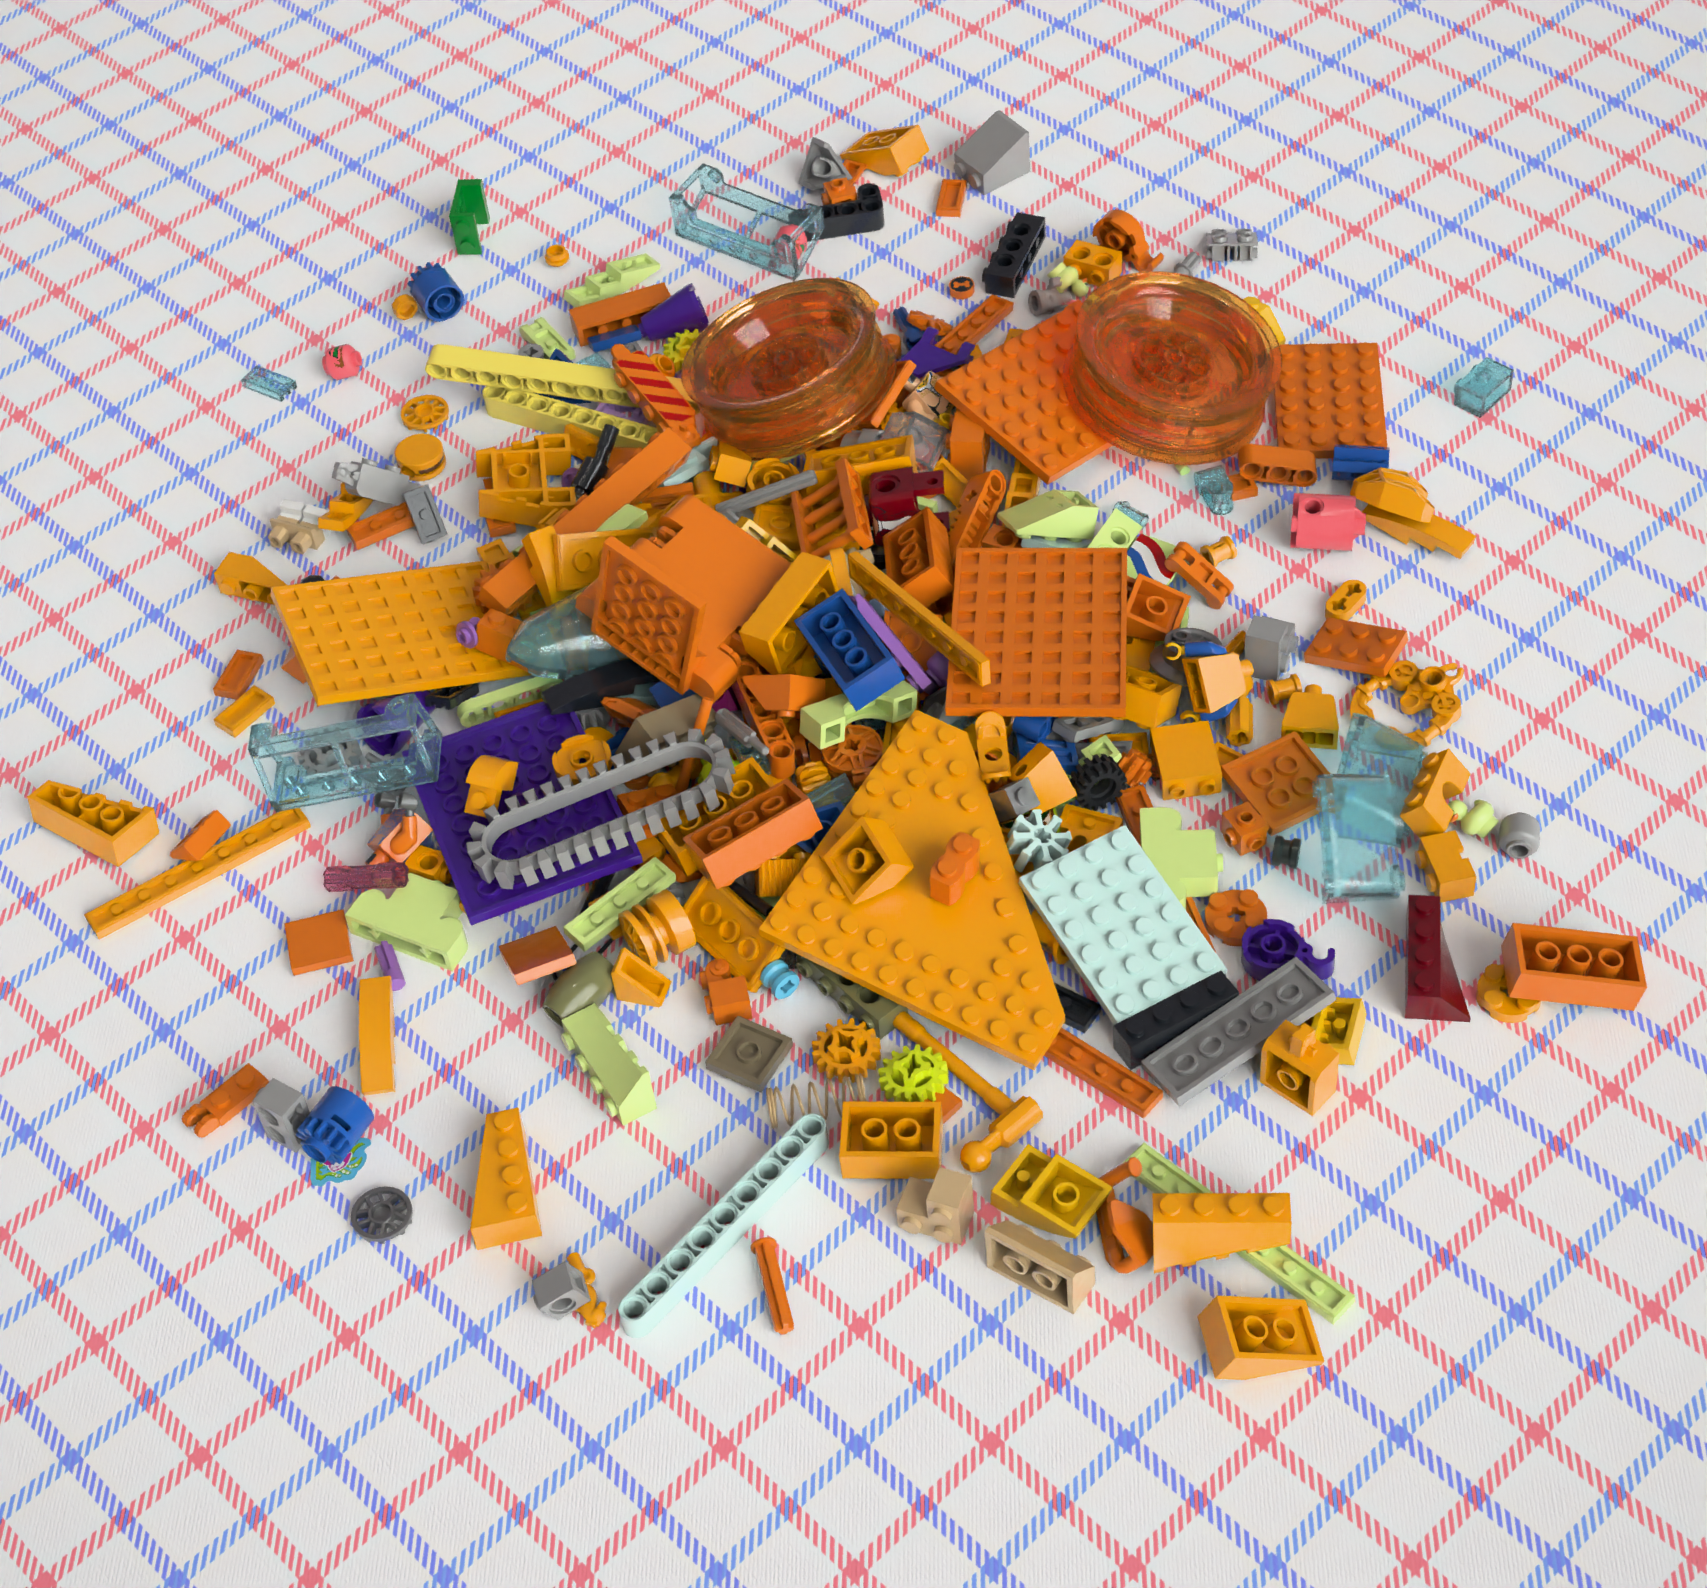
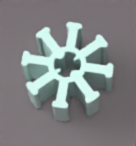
M1033 809L1027 820L1023 818L1022 814L1016 818L1007 835L1009 840L1006 845L1009 854H1020L1014 864V868L1017 871L1023 872L1029 861L1033 862L1034 870L1069 852L1067 847L1072 840L1071 832L1056 833L1062 823V819L1057 815H1053L1047 826L1043 825L1041 818L1042 810Z

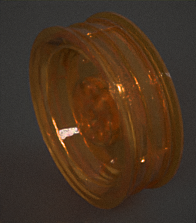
M1163 271L1136 272L1119 276L1103 283L1089 294L1083 302L1076 322L1075 343L1070 348L1063 366V387L1066 397L1078 417L1095 434L1113 446L1140 458L1175 465L1207 464L1231 457L1238 453L1242 446L1250 444L1256 437L1264 419L1265 402L1275 388L1281 374L1282 354L1277 337L1266 320L1250 304L1229 290L1212 282L1185 274Z
M810 278L798 280L751 296L727 310L708 325L689 348L681 368L683 387L688 396L697 403L699 411L705 419V431L708 438L715 437L717 441L720 440L725 444L734 446L749 455L753 461H760L766 458L780 459L822 446L843 435L864 420L887 395L897 370L894 350L890 343L882 337L881 330L875 321L876 311L870 295L859 285L843 279Z

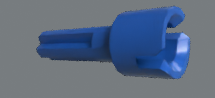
M900 306L899 309H894L893 315L904 334L902 338L903 344L909 352L921 340L925 331L909 323L906 319L909 313L905 307Z

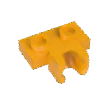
M1070 804L1065 805L1060 816L1062 819L1060 824L1061 833L1071 832L1072 840L1067 847L1069 852L1123 826V818Z

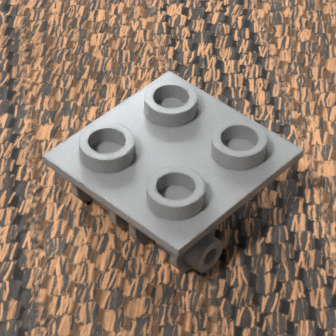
M1214 229L1211 233H1206L1207 247L1212 246V249H1207V259L1224 261L1225 246H1227V261H1230V246H1234V261H1237V246H1240V261H1252V258H1257L1258 248H1253V246H1258L1257 234L1252 232L1251 229H1237V233H1227L1225 229Z

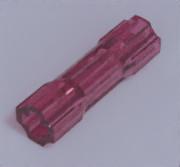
M387 862L363 866L327 867L323 873V885L328 892H344L370 888H404L409 881V869L404 862Z

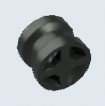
M1276 835L1272 865L1287 864L1290 868L1297 869L1301 839L1285 840L1283 836Z

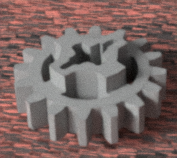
M337 728L334 733H330L329 729H325L324 735L321 736L317 732L314 733L315 739L313 741L306 739L307 747L299 749L301 756L298 757V761L304 776L308 775L311 782L318 778L321 785L327 779H330L332 784H335L337 777L345 780V773H354L353 765L361 764L359 756L362 755V751L355 736L352 737L348 730L342 734L340 728Z

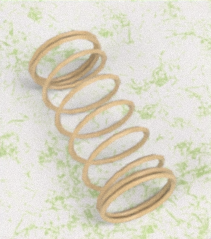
M856 1074L859 1101H866L862 1074ZM846 1076L843 1077L842 1109L843 1101H845V1082H847L852 1100L856 1101L851 1083ZM828 1078L825 1082V1116L814 1083L810 1081L808 1084V1114L811 1113L812 1087L820 1114L825 1121L828 1118V1083L837 1111L842 1118V1112L833 1084ZM795 1084L791 1086L790 1121L779 1088L775 1086L774 1092L771 1087L766 1088L772 1129L778 1128L776 1115L777 1094L789 1126H792L794 1119V1090L802 1115H806Z

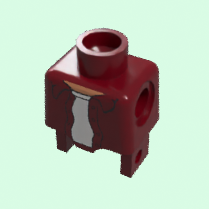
M913 466L874 472L869 475L868 494L864 495L869 524L870 527H873L874 540L877 546L884 547L883 536L921 511L918 507L917 496L945 494L943 470L913 473ZM949 511L933 513L947 528L948 533L950 531Z

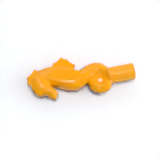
M574 1252L568 1255L567 1261L583 1273L591 1299L590 1302L574 1311L582 1314L586 1320L585 1324L595 1329L606 1318L605 1309L607 1303L601 1301L597 1305L598 1297L596 1290L590 1286L596 1278L595 1272L591 1268H586L579 1253Z

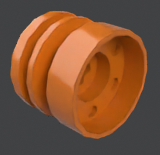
M847 725L843 742L822 749L823 763L828 769L829 776H831L835 794L834 798L839 801L849 803L852 799L854 787L851 769L874 767L882 756L883 741L880 735L872 728L863 725Z

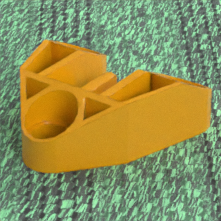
M1380 467L1354 479L1350 495L1356 496V499L1379 509L1419 522L1429 523L1435 509L1427 499V490L1406 471Z

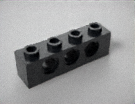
M1017 212L1013 221H1009L1005 236L1000 238L997 251L992 253L989 266L983 270L982 282H985V293L1015 298L1046 238L1045 217Z

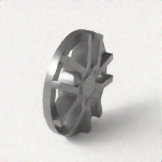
M374 1188L364 1193L355 1202L351 1211L352 1226L356 1233L366 1239L367 1242L371 1243V1241L384 1244L385 1241L395 1238L399 1234L403 1235L408 1225L412 1224V1204L408 1196L397 1188ZM382 1194H393L386 1201H384ZM378 1195L380 1201L372 1204L370 1198ZM400 1198L403 1200L399 1204L393 1206ZM366 1202L369 1208L359 1210L362 1204ZM407 1208L406 1215L400 1213ZM366 1217H369V1218H367V1219H364V1220H361V1221H358V1222H357V1218H366ZM394 1220L402 1221L401 1225L399 1226L394 1223ZM369 1227L367 1233L362 1230ZM377 1228H381L380 1235H374ZM388 1228H390V1229L393 1230V1231L387 1233V1229H388Z

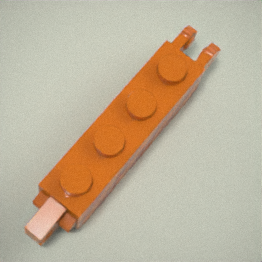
M614 344L611 348L613 368L615 367L614 380L620 388L623 387L627 391L632 403L639 405L645 418L656 425L660 434L669 427L692 449L700 445L701 436L696 430V411L644 351L636 350L631 353L623 344Z

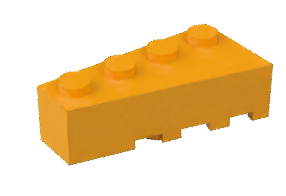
M50 780L27 796L35 823L117 867L121 866L159 834L155 811L152 807L144 806L140 809L133 807L132 802L122 799L119 803L106 799V795L99 793L84 794L80 788Z
M518 1107L486 1114L470 1227L477 1250L542 1236L525 1128Z

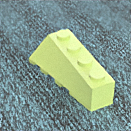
M595 1003L561 1020L564 1029L561 1038L568 1051L574 1050L577 1054L575 1060L582 1073L588 1071L590 1074V1084L597 1095L602 1093L605 1097L603 1102L611 1117L617 1116L624 1126L657 1109L649 1071L644 1065L642 1067L639 1066L635 1053L632 1050L628 1052L624 1039L619 1033L615 1035L612 1024Z

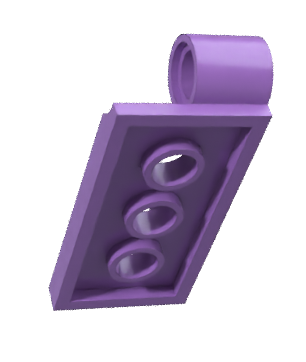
M859 593L854 597L849 596L874 632L878 634L891 650L890 654L903 672L906 669L909 672V675L906 676L909 683L920 694L923 691L929 695L939 689L938 686L926 674L925 670L870 603Z

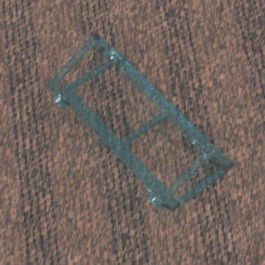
M704 163L669 197L676 236L792 281H795L800 276L825 228L822 207L806 203L802 207L801 212L725 183L723 174L718 168ZM699 177L701 190L691 207L685 200L684 195L681 194ZM706 193L757 212L745 236L697 218L696 210ZM762 215L789 225L799 226L790 236L783 234L769 246L750 239ZM804 231L814 234L798 265L795 240Z
M411 693L393 698L387 704L385 714L280 735H278V730L272 723L266 722L251 725L248 750L269 802L274 810L279 812L437 782L442 733L415 694ZM417 713L429 728L424 730L421 737L416 726ZM405 730L411 731L415 742L409 744L408 756L347 768L338 745L339 743ZM330 745L340 769L307 775V770L303 765H296L291 756L282 757L281 755ZM272 757L277 763L273 790L260 761L262 758Z

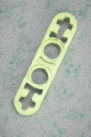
M550 672L468 699L458 706L457 715L464 727L469 728L495 719L494 712L541 699L542 691L549 689L552 685L555 686L563 682L560 674ZM531 692L527 698L519 699L521 694ZM498 701H504V704L498 708H492V705Z

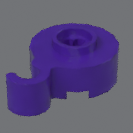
M1265 919L1263 924L1257 925L1252 929L1250 926L1245 931L1242 937L1241 963L1245 972L1252 978L1261 981L1297 957L1321 980H1325L1332 976L1334 972L1335 950L1329 948L1325 959H1317L1313 956L1312 946L1307 944L1304 938H1301L1300 934L1294 930L1295 926L1280 919Z

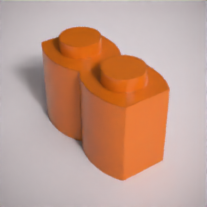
M961 831L951 837L946 845L945 854L934 862L930 870V898L948 906H952L961 898L965 883L976 875L980 866L979 839Z

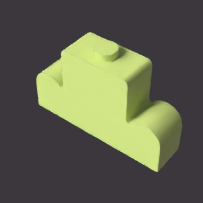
M1140 808L1141 848L1186 910V897H1210L1212 894L1218 893V872H1223V854L1217 853L1215 831L1211 829L1182 830L1181 815L1173 808Z
M409 873L389 899H386L385 894L380 890H367L358 896L345 913L351 934L380 945L381 941H388V944H392L393 949L452 972L468 950L465 931L461 921L458 920L463 911L459 907L461 900L457 890L446 886L438 880H430Z

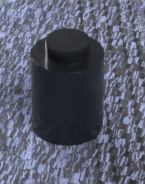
M586 456L571 483V487H575V495L579 498L584 494L590 495L594 491V486L602 478H605L609 468L601 461Z

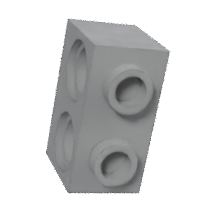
M272 1078L265 1087L258 1091L252 1102L267 1137L297 1153L302 1147L300 1143L302 1139L296 1136L297 1129L309 1115L310 1111L303 1093Z

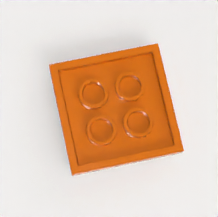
M1295 731L1221 766L1223 778L1243 803L1248 801L1258 814L1264 815L1269 825L1267 832L1270 836L1346 800V791Z

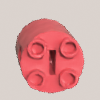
M1294 493L1290 548L1352 551L1353 540L1359 535H1365L1366 513H1362L1355 507L1356 496Z

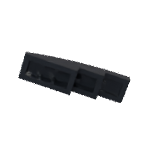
M629 658L571 677L542 691L541 697L550 714L556 715L604 707L601 704L604 697L634 694L635 685L659 682L661 680Z

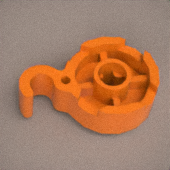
M1114 209L1109 211L1093 227L1092 235L1097 237L1099 246L1121 251L1122 260H1126V262L1132 261L1135 268L1142 274H1150L1163 261L1164 255L1162 253H1159L1155 258L1150 256V247L1145 240L1144 230L1140 223L1124 210Z

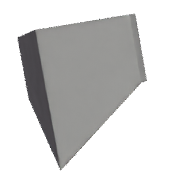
M812 137L798 184L810 190H817L823 188L824 182L847 177L848 180L852 179V176L831 146L818 138Z

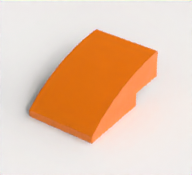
M1141 573L1138 574L1136 579L1127 576V636L1164 641L1168 632L1179 628L1191 596Z

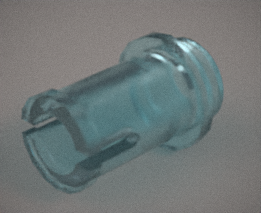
M1118 501L1115 504L1113 511L1117 508L1143 528L1146 526L1149 519L1148 514L1131 507L1128 501Z

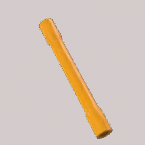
M906 1011L896 1016L893 1021V1026L912 1042L920 1044V1047L924 1050L929 1046L932 1047L933 1055L940 1052L942 1060L947 1063L948 1070L978 1094L999 1115L1015 1103L928 1033L925 1027Z

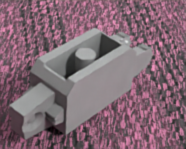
M362 458L361 463L351 461V463L335 462L332 472V478L345 483V488L349 494L396 506L404 502L403 493L422 486L409 482L410 476L400 474L401 468L385 465V469L377 467L378 462Z

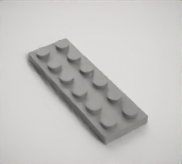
M1295 957L1143 1059L1141 1064L1149 1076L1180 1107L1261 1052L1267 1038L1285 1020L1295 1026H1299L1336 1001L1335 993L1302 961Z

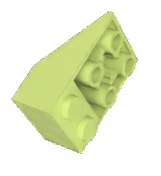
M1053 489L999 512L997 518L1019 538L1030 539L1033 535L1050 541H1055L1057 537H1061L1072 542H1082V539L1093 540L1099 508L1079 491Z

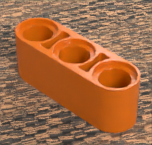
M1246 444L1238 451L1239 473L1244 479L1298 487H1308L1317 481L1316 457L1312 452L1259 444Z

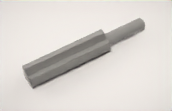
M723 708L716 713L715 722L745 747H754L764 756L769 753V748L759 741V738L756 736L757 733L728 709Z

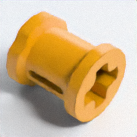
M1223 536L1219 542L1210 546H1202L1200 548V555L1214 567H1217L1219 562L1227 558H1236L1237 549L1229 536Z
M1291 674L1289 678L1278 681L1273 679L1266 681L1267 695L1272 705L1278 704L1280 700L1289 699L1294 692H1302L1301 682L1297 674Z

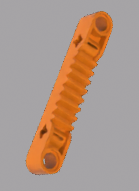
M994 469L972 476L960 499L962 507L957 510L959 515L954 517L956 522L950 526L953 530L947 533L954 579L957 548H981V541L986 536L1006 492V480L999 470ZM954 589L947 597L938 599L929 605L927 609L933 614L943 615V617L945 614L952 612L950 604L953 603Z

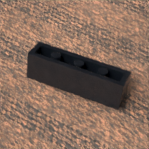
M1220 970L1113 1025V1048L1128 1068L1132 1070L1142 1065L1141 1061L1237 997L1239 991Z

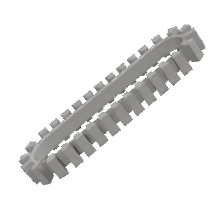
M689 729L688 742L679 743L675 731L663 735L667 746L665 749L661 750L657 738L645 743L650 754L645 757L640 746L629 749L628 752L632 762L626 764L621 752L610 757L614 766L613 770L608 771L605 760L593 764L597 775L593 778L590 777L587 767L575 771L579 781L576 785H573L569 774L557 778L562 789L561 791L556 792L551 781L540 785L544 798L538 800L533 788L522 793L526 802L524 806H520L516 795L505 799L504 801L509 812L500 815L495 805H492L484 811L489 822L487 827L475 821L469 829L473 842L466 843L468 854L475 869L477 868L480 877L488 884L496 877L501 889H513L514 876L522 875L527 887L539 882L534 871L538 868H541L544 878L548 879L557 875L553 866L555 861H559L563 872L575 868L570 856L572 854H577L582 865L593 860L588 849L592 846H595L598 856L602 857L611 853L607 844L609 839H613L616 849L619 850L629 846L624 834L626 832H631L636 843L647 838L642 827L646 824L649 825L652 835H656L665 831L660 820L663 817L667 818L670 828L682 824L678 813L680 810L684 809L688 821L700 817L696 804L704 801L710 812L720 806L715 790L717 789L730 795L734 787L731 775L736 773L728 748H724L722 739L714 733L705 742L701 729ZM685 758H701L712 764L708 777L702 783L681 793L518 859L502 860L491 854L492 847L498 837L511 828Z

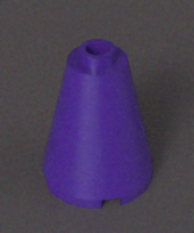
M693 283L684 286L641 317L642 323H639L638 326L643 338L648 337L650 341L676 337V332L682 334L686 329H688L689 333H692L695 329H698V333L711 330L699 296L696 297L694 292L696 289Z
M425 690L397 694L366 704L357 712L356 722L357 726L362 725L364 733L361 734L363 740L379 755L391 754L390 756H394L434 711L435 705L426 707L425 697L431 692Z

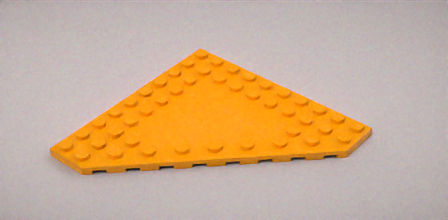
M915 709L759 927V936L1034 1071L1065 1023V1013L1022 889L1018 884L1019 880L991 799L988 796V790L984 780L981 781L982 773L969 735L961 729ZM861 816L882 819L888 824L913 863L914 868L894 888L856 905L851 904L823 856ZM961 831L980 840V866L976 875L965 883L961 898L952 906H948L930 898V870L934 862L945 854L946 845L951 837Z

